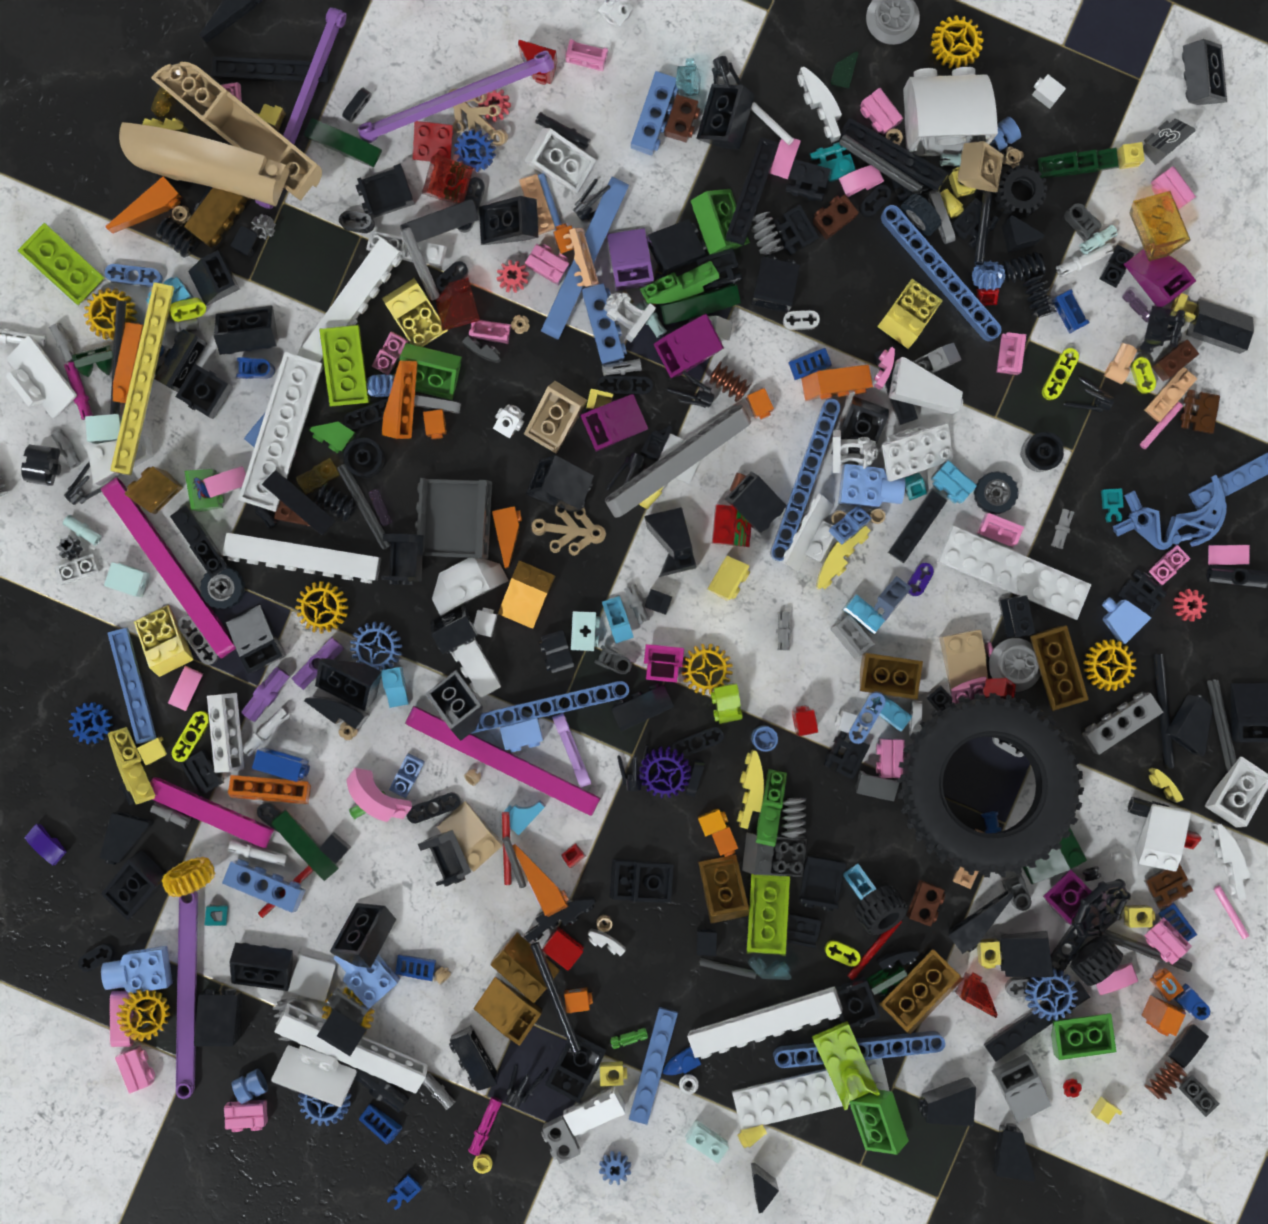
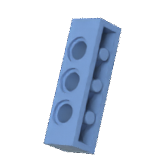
M655 71L631 141V149L651 156L654 150L658 151L661 142L658 139L660 132L664 133L667 122L664 121L666 114L670 115L673 107L671 103L672 97H676L679 90L677 78ZM659 93H665L667 95V98L661 100L657 97V95ZM658 111L661 115L658 118H654L651 116V112ZM646 129H652L655 133L652 136H648L644 132Z
M604 283L582 289L601 363L610 364L624 360V355L627 354L625 344H621L619 336H622L620 326L615 325V322L606 315L607 311L604 309L597 310L594 307L597 302L607 304L606 300L611 295L609 288H605ZM603 320L609 321V328H601L600 322ZM612 338L616 343L613 347H607L605 341Z
M242 859L230 862L222 884L291 913L298 910L306 890L301 888V884L294 881L286 882L283 880L284 877L278 874H267V870L264 868L248 866L249 862ZM246 872L251 876L249 882H246L244 879ZM263 880L268 882L266 890L261 886ZM280 887H283L286 891L284 897L279 895Z

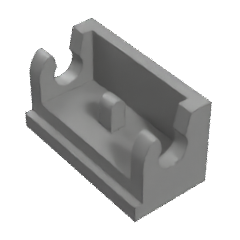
M851 615L843 618L831 628V631L854 659L864 654L874 645Z

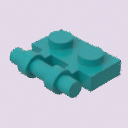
M839 142L834 143L831 147L816 149V152L810 153L812 161L819 159V166L832 169L829 182L838 180L856 171L851 154L843 156L842 151L846 150V148L841 146ZM835 153L836 159L826 160L825 156Z

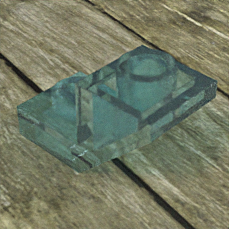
M752 956L748 960V964L762 979L790 980L792 978L789 973L791 969L784 961L780 963L776 960L769 968L765 969L767 965L760 958L756 959Z

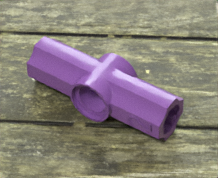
M332 637L314 656L310 657L308 662L291 679L304 690L317 677L318 669L314 666V660L316 658L334 660L345 648Z
M276 666L265 682L263 681L254 691L252 699L241 713L249 720L256 722L266 707H269L277 698L279 690L290 678V675Z

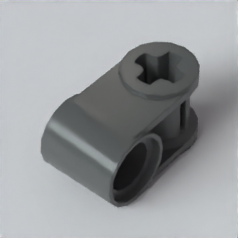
M1074 204L1065 212V220L1086 241L1090 239V235L1096 229L1102 227L1100 221L1082 204ZM1072 210H1076L1079 213V218H1075L1072 215Z
M601 646L602 651L594 663L620 674L630 672L632 669L630 659L610 648ZM626 660L629 666L626 671L619 670V661Z
M1022 874L1001 879L1005 891L1011 887L1014 890V896L1010 900L1013 907L1021 911L1028 910L1031 907L1032 901ZM1024 896V905L1018 906L1017 899Z

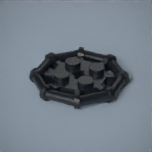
M1116 879L1106 883L1102 881L1098 883V887L1089 895L1081 898L1078 911L1071 920V924L1076 928L1079 938L1086 939L1095 935L1102 936L1105 930L1122 918L1121 914L1124 907L1131 899V894L1127 891L1124 880Z

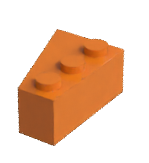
M869 364L817 371L801 378L805 401L819 398L824 400L836 395L838 397H845L855 392V395L867 393V389L873 387Z
M1150 995L1141 1016L1146 1019L1147 1024L1151 1025L1159 1033L1165 1036H1169V1034L1177 1036L1186 1013L1185 1010Z

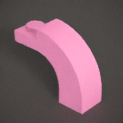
M354 768L346 779L348 790L353 800L362 810L376 819L388 822L391 817L404 819L412 808L411 801L392 798L382 793L375 785L372 771Z

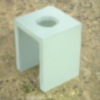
M119 414L85 416L87 442L100 444L116 441L122 417Z
M112 562L104 586L136 597H143L150 573L121 563Z

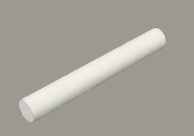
M755 102L752 103L751 110L790 145L794 139Z

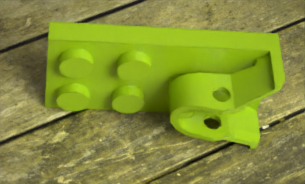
M43 223L17 250L78 306L104 279L94 267L46 223Z
M359 325L320 328L319 332L330 406L369 403L371 398L370 395L368 396Z
M751 874L747 953L786 956L789 876Z
M848 1021L812 1036L844 1110L848 1109L850 1101L871 1092L877 1096L880 1095Z

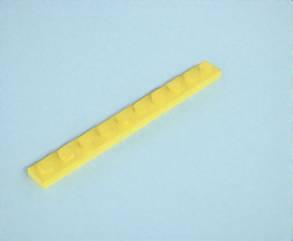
M153 283L110 471L132 475L174 293V287L170 285Z

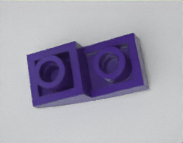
M36 824L25 836L26 841L51 865H56L67 852L58 839L51 838L41 824Z

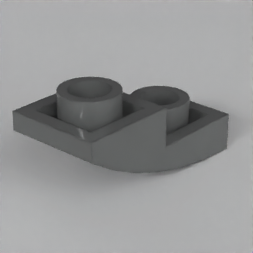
M468 336L462 341L476 355L491 362H501L500 352L494 346L490 348L486 344L480 349L482 345L475 338L471 340Z
M1193 1075L1179 1087L1181 1092L1205 1117L1220 1104Z

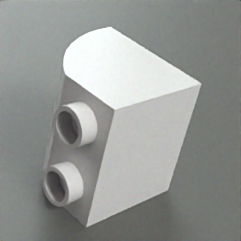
M960 67L952 70V76H937L936 69L924 68L914 71V77H909L904 87L906 150L917 156H941L942 153L958 155V153H962L964 143L985 141L990 144L998 134L995 97L988 75H976L975 68Z

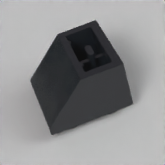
M219 251L201 258L188 271L206 306L240 290L223 254Z

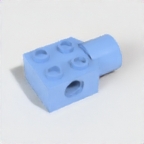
M844 464L842 466L838 504L859 505L870 508H877L882 502L902 504L905 493L904 477L890 482L887 480L884 468L867 467L863 469V466Z
M160 946L129 951L123 955L121 960L103 963L101 978L104 988L110 990L124 987L128 993H136L137 989L144 992L146 990L168 988L173 984L168 947Z
M379 954L371 968L358 967L337 956L333 957L346 972L343 979L345 984L368 1009L398 984L400 980Z

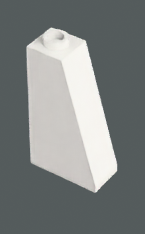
M901 357L895 361L889 393L890 399L949 414L960 411L963 406L962 391L907 358Z

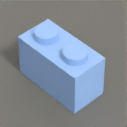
M538 718L500 727L505 750L510 749V753L522 750L521 746L529 745V748L539 746L540 742L543 741Z

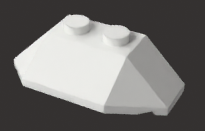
M467 558L439 573L432 600L440 616L509 580L500 564L482 558Z

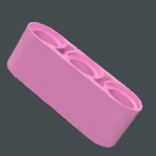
M112 991L110 995L111 1047H132L134 1043L131 1036H125V1031L122 1032L119 1029L121 1025L117 1024V1020L121 1017H118L116 1013L122 1011V1009L118 1008V1005L125 1004L122 998L129 999L127 991ZM132 1010L130 1013V1023L132 1022L131 1019L134 1015Z

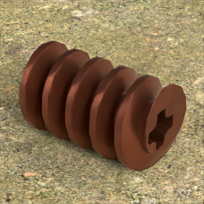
M720 361L710 375L709 383L713 384L717 381L716 388L718 389L723 386L722 392L725 393L729 390L728 397L731 398L736 395L734 401L737 402L742 399L751 384L746 386L747 379L740 382L741 375H737L734 378V370L727 373L728 366L721 369L722 362Z
M1171 1058L1172 1064L1169 1062L1164 1063L1167 1069L1159 1068L1162 1075L1154 1074L1157 1081L1150 1079L1149 1081L1152 1086L1146 1084L1144 1086L1159 1100L1160 1098L1167 1100L1165 1092L1172 1094L1169 1087L1176 1089L1175 1081L1182 1083L1180 1075L1188 1076Z

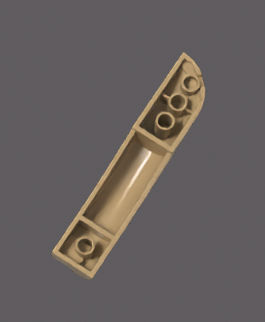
M180 62V64L174 65L168 64L151 77L233 146L264 155L269 160L285 164L290 172L284 188L300 201L312 186L317 187L322 177V169L318 164L196 65L188 62Z
M122 122L120 127V145L123 153L131 163L143 170L177 181L182 180L206 185L277 206L290 172L285 164L269 160L264 155L200 136Z

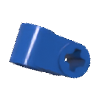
M237 358L239 362L237 378L268 379L275 373L274 365L265 359ZM267 364V372L261 373V367Z
M1185 983L1182 986L1184 991L1173 999L1199 1020L1207 1019L1211 1012L1209 1006Z

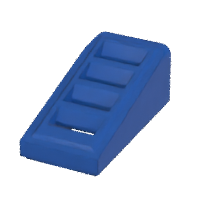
M826 348L788 362L794 380L832 366ZM819 355L822 356L824 365H821ZM811 358H814L817 366L816 368L813 367ZM803 361H807L809 371H806ZM798 363H799L800 368H801V370H802V373H801V374H799V372H798V370H797V367H796V364H798Z
M1174 903L1158 913L1161 919L1164 917L1169 923L1176 917H1179L1180 920L1172 926L1175 928L1183 923L1184 927L1179 929L1178 932L1181 934L1188 930L1189 933L1183 936L1187 941L1197 936V933ZM1172 910L1175 911V914H1173L1169 918L1165 917V915L1171 912Z
M398 955L395 974L433 981L436 960ZM403 960L406 961L405 971L401 970ZM410 962H414L413 972L409 971ZM418 963L421 964L420 973H417ZM425 965H428L427 974H424Z
M369 1104L359 1118L386 1145L391 1143L402 1129L397 1122L373 1104ZM373 1112L375 1115L369 1121L367 1118ZM379 1117L380 1121L377 1123V1125H374L373 1123ZM385 1123L386 1126L381 1130L380 1127ZM391 1128L392 1131L390 1132V1134H386V1132Z

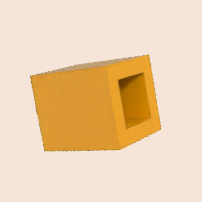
M719 808L698 816L705 837L727 828L725 823L728 822L725 812H720Z

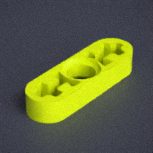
M1068 348L1060 354L1042 388V395L1045 399L1054 400L1060 396L1079 359V354L1075 349ZM1071 353L1073 360H1070L1066 366L1060 365V362L1061 364L1066 362L1067 357L1065 355ZM1057 369L1064 370V379L1060 380L1056 377L1055 372ZM1054 383H1059L1054 388L1056 394L1050 396L1047 388H1051Z
M199 711L193 714L172 750L174 760L183 762L190 758L210 724L207 712ZM197 716H204L203 720L205 723L199 724L198 729L191 727L198 724ZM189 731H193L196 734V739L193 742L188 741L186 738V734ZM185 744L191 745V748L189 746L185 748L184 753L186 755L179 757L177 750L183 749Z

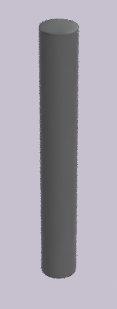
M505 837L502 841L519 888L526 887V882L509 837Z
M700 958L699 962L700 966L753 979L756 978L757 971Z

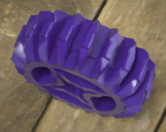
M659 747V752L653 749L652 755L646 754V759H643L641 762L643 766L639 768V771L642 772L639 777L644 779L642 781L643 786L648 785L647 792L653 790L654 796L658 792L661 798L664 797V794L671 798L672 792L677 796L678 790L682 792L685 790L684 785L688 786L689 781L687 779L691 778L689 773L691 767L687 766L688 759L682 760L684 758L683 753L677 755V749L672 753L670 752V747H667L666 751ZM664 760H669V761H671V762H673V763H670V764H669V763H666ZM656 762L658 770L653 775H650L649 769ZM680 769L681 776L674 782L672 775ZM660 781H661V782L666 783V785H663V784H660V783H657V782H660Z

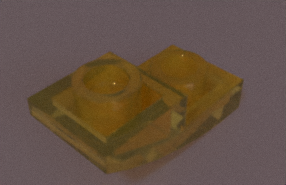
M162 87L158 90L151 107V111L158 118L167 114L172 106L168 98L173 96Z
M329 458L314 466L313 469L296 477V481L303 493L307 495L320 488L326 482L328 483L340 474Z

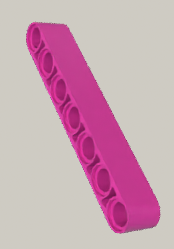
M152 778L150 784L155 793V798L152 800L252 844L267 848L274 832L273 828L204 797H199L197 794L163 779Z

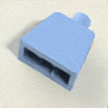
M1109 597L1102 603V606L1108 611L1103 617V621L1117 641H1121L1122 644H1126L1151 619L1149 615L1127 600H1121L1116 604Z

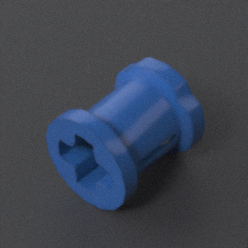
M998 811L981 814L985 822V833L1001 831L997 815H999Z

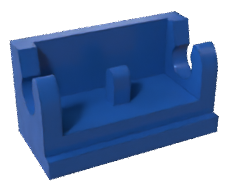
M1072 289L1052 300L1069 334L1090 323L1089 320H1086L1074 298Z

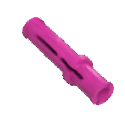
M69 362L68 365L64 364V368L70 385L77 394L73 401L74 404H77L81 420H85V416H93L88 402L90 399L85 393L78 369L73 362Z
M491 1097L478 1130L474 1132L475 1137L468 1149L471 1154L480 1155L485 1141L489 1138V1131L502 1104V1100Z

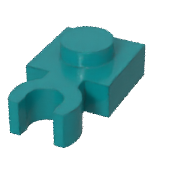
M1122 488L1101 490L1102 509H1108L1105 517L1106 522H1111L1113 514L1116 516L1117 522L1121 521L1122 515L1118 508H1123Z

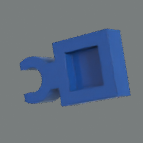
M408 1174L395 1186L394 1190L397 1193H392L388 1197L387 1202L389 1203L392 1199H396L398 1203L394 1209L397 1210L400 1208L403 1199L408 1203L422 1189V1186Z

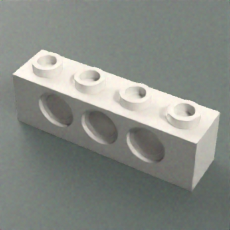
M237 693L207 696L214 772L245 770Z

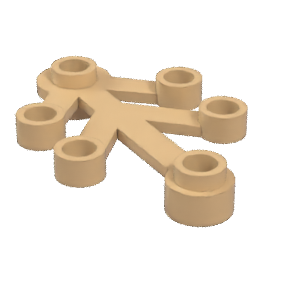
M486 94L481 95L482 100L476 97L453 106L455 115L453 129L456 133L463 132L466 129V124L463 122L462 117L463 110L467 114L469 131L474 128L476 133L477 123L491 136V139L494 140L492 142L494 145L501 146L507 142L508 135L503 129L495 130L481 116L490 115L494 117L499 115L501 112L499 105L471 107L467 103L469 101L483 103L487 99ZM492 107L496 109V113L492 112ZM458 123L461 125V130L457 127ZM496 135L499 136V138H500L499 141H497Z
M557 506L555 507V513L563 519L567 526L549 524L543 519H535L532 522V532L535 535H543L546 531L566 534L559 540L551 541L550 550L553 553H558L563 546L577 536H583L585 538L580 542H574L569 545V553L575 556L591 542L594 544L601 543L606 536L605 529L600 525H594L586 516L584 508L580 510L583 512V515H577V511H575L574 516L580 519L587 529L579 528L567 513V510L564 509L563 513H559L557 510L560 507ZM541 523L543 526L542 528H537L536 524ZM598 531L600 534L598 536H594L593 532ZM558 544L559 548L554 549L552 548V545ZM575 546L578 550L574 552L571 548Z

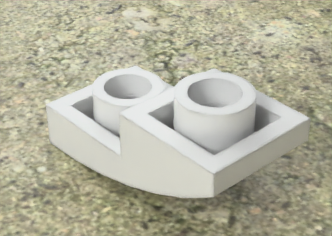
M93 554L55 566L61 585L99 573Z
M595 929L588 931V939L594 946L599 945L602 948L608 943L607 948L614 955L617 953L619 956L626 951V947L612 936Z

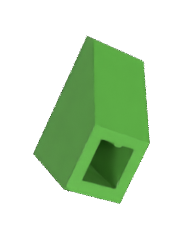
M340 422L314 426L310 429L314 433L313 438L321 443L325 440L330 444L328 448L336 453H339V451L344 453L346 446L357 435Z

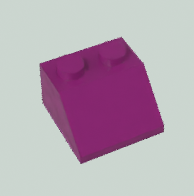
M1069 870L1043 897L1051 908L1067 924L1071 925V920L1075 917L1081 904V898H1085L1092 891L1072 870Z

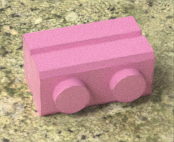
M878 88L861 102L860 111L865 118H870L873 122V129L876 133H881L882 136L887 134L890 129L899 125L903 120L902 115L881 88Z
M1174 166L1151 182L1154 194L1160 195L1164 201V208L1172 213H1175L1196 197Z
M536 244L525 262L526 267L559 286L570 268L569 259L560 253L558 256L551 252L552 249L545 244L541 246Z
M880 738L879 743H876V754H879V762H876V774H879V777L900 778V775H903V768L899 767V762H903L905 759V752L903 751L905 747L904 739Z
M1164 917L1144 935L1146 942L1160 952V956L1165 962H1170L1172 965L1192 947Z
M141 1045L122 1052L115 1057L129 1093L148 1087L154 1082L155 1072L152 1067L149 1068L147 1063L148 1054L145 1049L142 1050Z
M252 1100L243 1104L239 1101L227 1102L224 1106L225 1129H231L232 1132L243 1131V1128H251V1131L261 1130L268 1122L267 1101Z

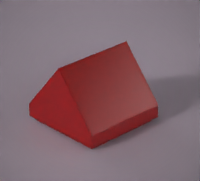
M995 288V290L988 289L987 291L986 289H976L977 299L983 306L997 305L999 288Z
M1187 830L1184 847L1194 850L1202 837L1196 832Z
M576 843L561 854L569 868L574 867L586 857Z

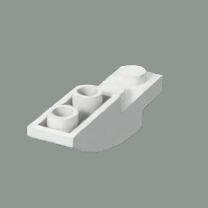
M805 67L800 68L797 79L800 87H804L806 104H810L811 110L819 107L817 112L820 120H823L825 123L824 132L826 137H830L831 143L838 141L841 134L836 121L840 120L842 115L838 104L828 88L814 73Z
M375 231L370 232L366 250L371 251L382 237L403 252L402 260L413 262L401 236ZM426 242L417 243L426 265L443 266L446 253L445 246Z
M1211 823L1210 834L1215 842V847L1213 848L1215 858L1220 862L1226 863L1224 870L1229 878L1228 892L1233 898L1238 900L1245 899L1243 879L1250 878L1242 851L1235 839L1222 824Z

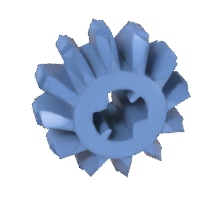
M991 260L989 262L984 261L983 265H976L974 271H972L974 285L979 286V289L984 288L986 291L988 289L995 290V288H1001L1005 280L1004 266L999 265L998 262H991Z
M384 374L368 377V394L375 397H389L395 375Z
M613 1151L610 1152V1157L605 1154L603 1156L604 1161L599 1163L602 1167L599 1169V1173L604 1174L603 1180L609 1179L610 1185L613 1184V1181L620 1185V1179L626 1182V1175H631V1170L628 1169L631 1167V1162H627L628 1156L625 1155L621 1158L620 1151L617 1153V1156H614ZM612 1166H614V1167L619 1166V1170H617V1169H613V1170H612Z

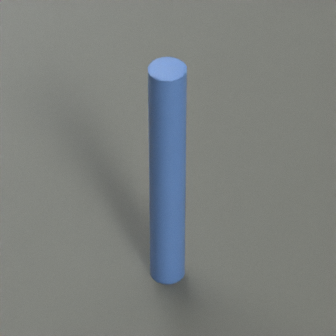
M543 173L538 175L556 230V226L562 224L546 176Z

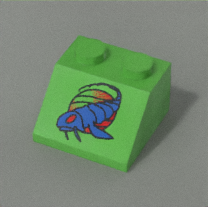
M216 470L184 471L191 510L202 512L223 508L224 495L210 498L203 481L205 478L219 474Z

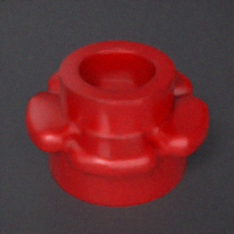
M1076 1079L1066 1080L1063 1084L1064 1094L1067 1097H1078L1080 1095L1079 1092L1082 1090L1081 1084Z

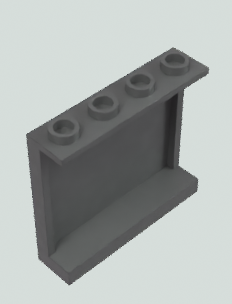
M420 478L417 486L419 502L416 505L418 521H416L415 530L417 535H424L423 556L488 559L492 482L487 480L468 481Z

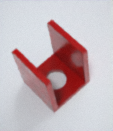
M557 927L543 945L542 951L563 968L570 970L583 953L584 947L561 928Z

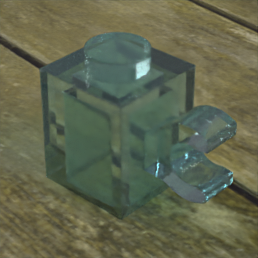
M694 58L686 59V66H678L676 86L681 96H699L701 83L699 71L696 64H694Z

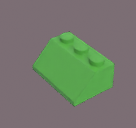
M731 189L706 191L690 200L709 255L743 246L726 240V234L737 206ZM748 237L746 238L744 245L750 243Z
M405 343L399 361H417L415 391L453 400L462 357Z
M1111 1013L1053 1021L1051 1032L1053 1054L1058 1060L1117 1052Z
M878 1090L880 1093L878 1096L870 1092L850 1101L849 1103L865 1150L897 1155L908 1143L909 1140L892 1091Z

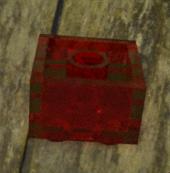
M440 155L432 156L422 194L455 204L464 202L473 167Z

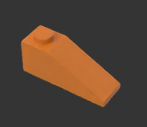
M515 506L492 511L505 568H510L520 528L519 522L522 521L520 510L516 511Z

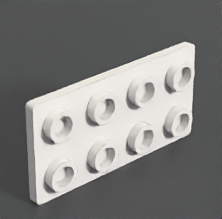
M31 335L26 336L7 357L8 362L15 371H10L5 377L29 407L41 404L51 418H56L77 397L75 391Z
M945 423L932 428L916 426L887 436L888 443L882 445L887 480L890 482L943 464L948 460H953L949 426Z
M818 494L817 498L812 501L808 515H805L800 530L795 533L792 545L784 554L783 563L796 572H799L807 556L820 563H824L836 540L829 532L830 528L834 525L826 522L834 505L823 495Z
M288 1045L271 1080L273 1083L337 1107H342L357 1071L339 1064L336 1058L301 1045L299 1049Z

